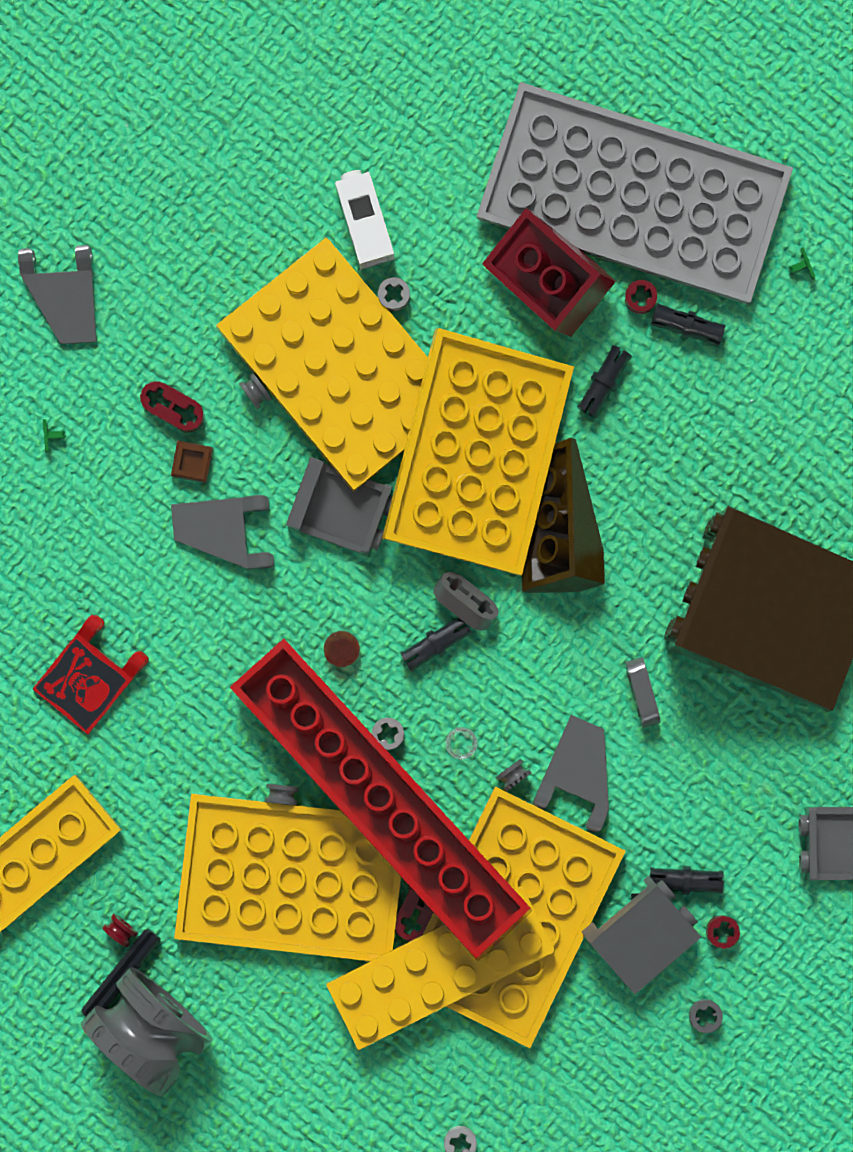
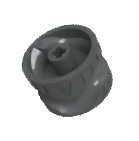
M130 967L116 983L121 992L119 1003L112 1009L95 1006L81 1022V1027L91 1041L122 1071L153 1094L163 1097L179 1078L180 1064L177 1056L184 1052H193L200 1055L213 1039L205 1027L170 993L143 972Z

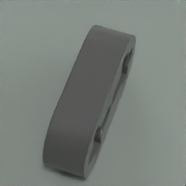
M444 573L433 588L436 599L442 605L476 630L488 629L498 616L496 604L457 573Z
M643 657L625 661L627 676L642 727L660 724L656 700Z

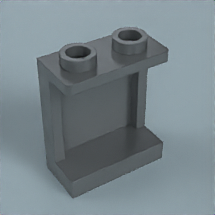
M310 457L286 526L369 557L371 549L378 551L384 530L379 529L383 515L388 516L393 497L391 495L393 487L368 480L355 492H352L332 466L325 464L324 461Z
M805 807V815H799L798 823L799 836H805V851H800L799 853L800 873H806V880L809 881L853 880V807Z
M649 875L643 880L647 887L599 929L592 922L582 931L592 947L634 994L640 991L701 938L693 927L698 923L694 916L685 906L678 910L671 902L676 897L675 894L662 880L656 884Z

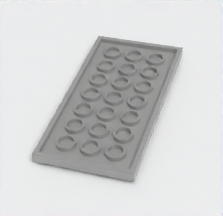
M520 82L476 219L510 229L527 208L585 254L749 305L793 167Z

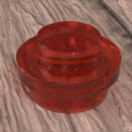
M334 632L325 641V657L334 666H349L359 656V642L349 632Z

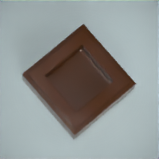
M177 440L171 477L207 483L214 448Z

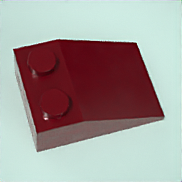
M527 208L482 263L487 270L554 331L570 337L573 336L616 282L591 258Z

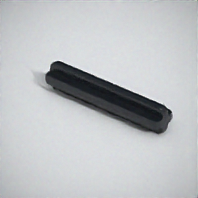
M147 928L141 933L83 1006L81 1012L85 1017L95 1006L105 1009L110 1006L120 993L116 985L117 981L130 967L139 969L160 943L161 938L154 931Z

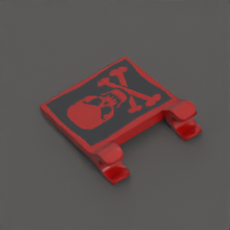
M98 615L88 617L78 633L33 687L36 693L86 734H90L122 692L149 661L146 654L138 651L133 653L124 667L121 668L91 644L90 641L105 624L104 620Z

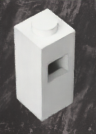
M354 170L341 175V180L336 181L335 185L360 270L395 260L370 172L362 174L361 170Z

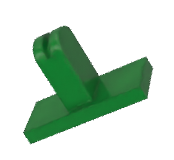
M802 247L800 251L804 261L791 265L788 268L791 270V274L808 268L813 280L815 279V274L805 249Z
M43 419L45 453H49L48 440L65 439L66 435H64V430L47 432L46 419Z

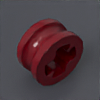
M646 280L632 282L625 293V304L635 314L650 312L657 301L655 286ZM637 288L645 289L644 294L647 291L650 293L651 298L646 300L645 306H638V301L632 302L631 297L636 294Z
M113 913L111 915V923L109 925L104 924L102 929L116 942L127 948L130 945L129 938L132 936L136 937L139 933L128 922Z
M720 915L709 921L706 935L714 946L722 949L730 948L739 940L740 928L731 917ZM721 922H728L727 928L732 927L733 934L732 936H726L725 942H718L719 936H713V929L720 928Z

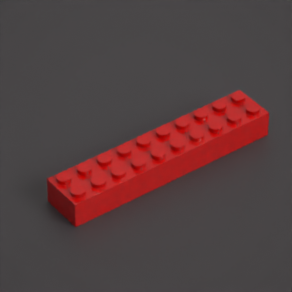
M284 638L230 686L242 703L477 961L482 959L532 912L531 907Z

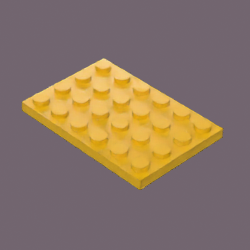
M326 237L216 325V329L352 492H355L404 452L428 357Z
M435 329L382 539L507 573L522 575L574 366L444 329Z
M494 787L469 841L513 889L521 885L523 886L555 952L446 1007L531 1048L584 938L582 931L591 924L626 851L510 793ZM434 913L423 934L443 925Z
M191 794L174 939L372 961L393 950L401 877L341 810Z

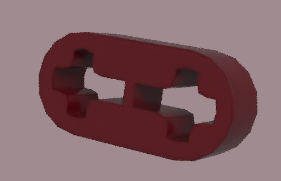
M159 381L150 382L141 391L140 401L145 410L173 427L189 433L195 432L203 425L205 414L201 405L167 384ZM159 389L164 390L162 396L171 402L169 408L159 403L155 407H151L152 401L148 397L149 393H157ZM176 406L186 411L190 407H194V414L198 417L195 422L188 421L186 425L182 424L183 418L180 414L174 412Z
M411 888L396 917L395 925L398 935L409 941L423 935L433 915V912L426 904L424 907L417 904L420 898ZM416 908L421 911L417 923L422 925L419 931L412 930L408 934L404 932L405 925L401 923V919L403 916L410 918Z

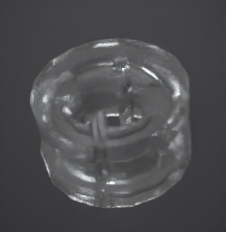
M464 727L452 730L447 735L445 741L448 753L453 758L459 760L471 757L476 752L478 746L475 734L470 729ZM462 733L464 738H471L472 747L467 746L469 752L461 754L459 749H452L451 740L456 741L454 735Z

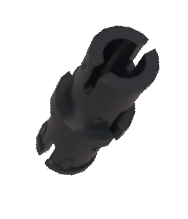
M657 303L650 324L651 326L681 334L680 338L687 340L690 337L717 347L721 343L726 327L725 324L695 316L696 312L689 310L686 313Z
M615 345L611 346V350L599 371H594L592 374V383L580 404L577 405V408L586 414L593 402L588 413L589 416L596 419L610 392L616 391L618 387L616 382L628 361L632 358L631 354L623 350L618 361L615 362L621 353L620 348Z
M457 617L435 632L431 629L426 633L427 637L399 653L404 661L418 654V657L406 663L410 671L413 672L439 654L442 657L446 654V649L465 637L472 635L473 633L469 626H465L454 633L455 629L465 624L464 621Z
M683 866V869L650 867L649 877L656 884L662 880L671 891H682V895H690V892L723 894V870H691V866Z

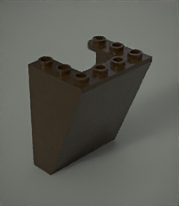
M727 506L721 513L716 512L715 516L713 515L709 519L702 539L708 542L706 547H702L695 567L701 569L697 582L689 581L682 602L688 603L687 608L683 614L677 615L676 618L674 617L673 620H670L663 639L669 641L667 650L824 711H833L853 660V561L732 507Z

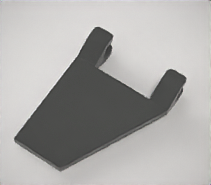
M88 245L76 246L77 271L35 274V252L29 248L20 249L18 251L20 275L60 344L97 342L91 247Z
M253 495L241 498L171 504L174 540L247 569L272 568L274 566L273 554L268 552L248 554L244 512L267 511L269 509V499L264 495Z
M570 715L535 795L533 805L540 809H545L549 804L555 787L595 805L586 823V828L595 833L601 830L609 811L604 729Z

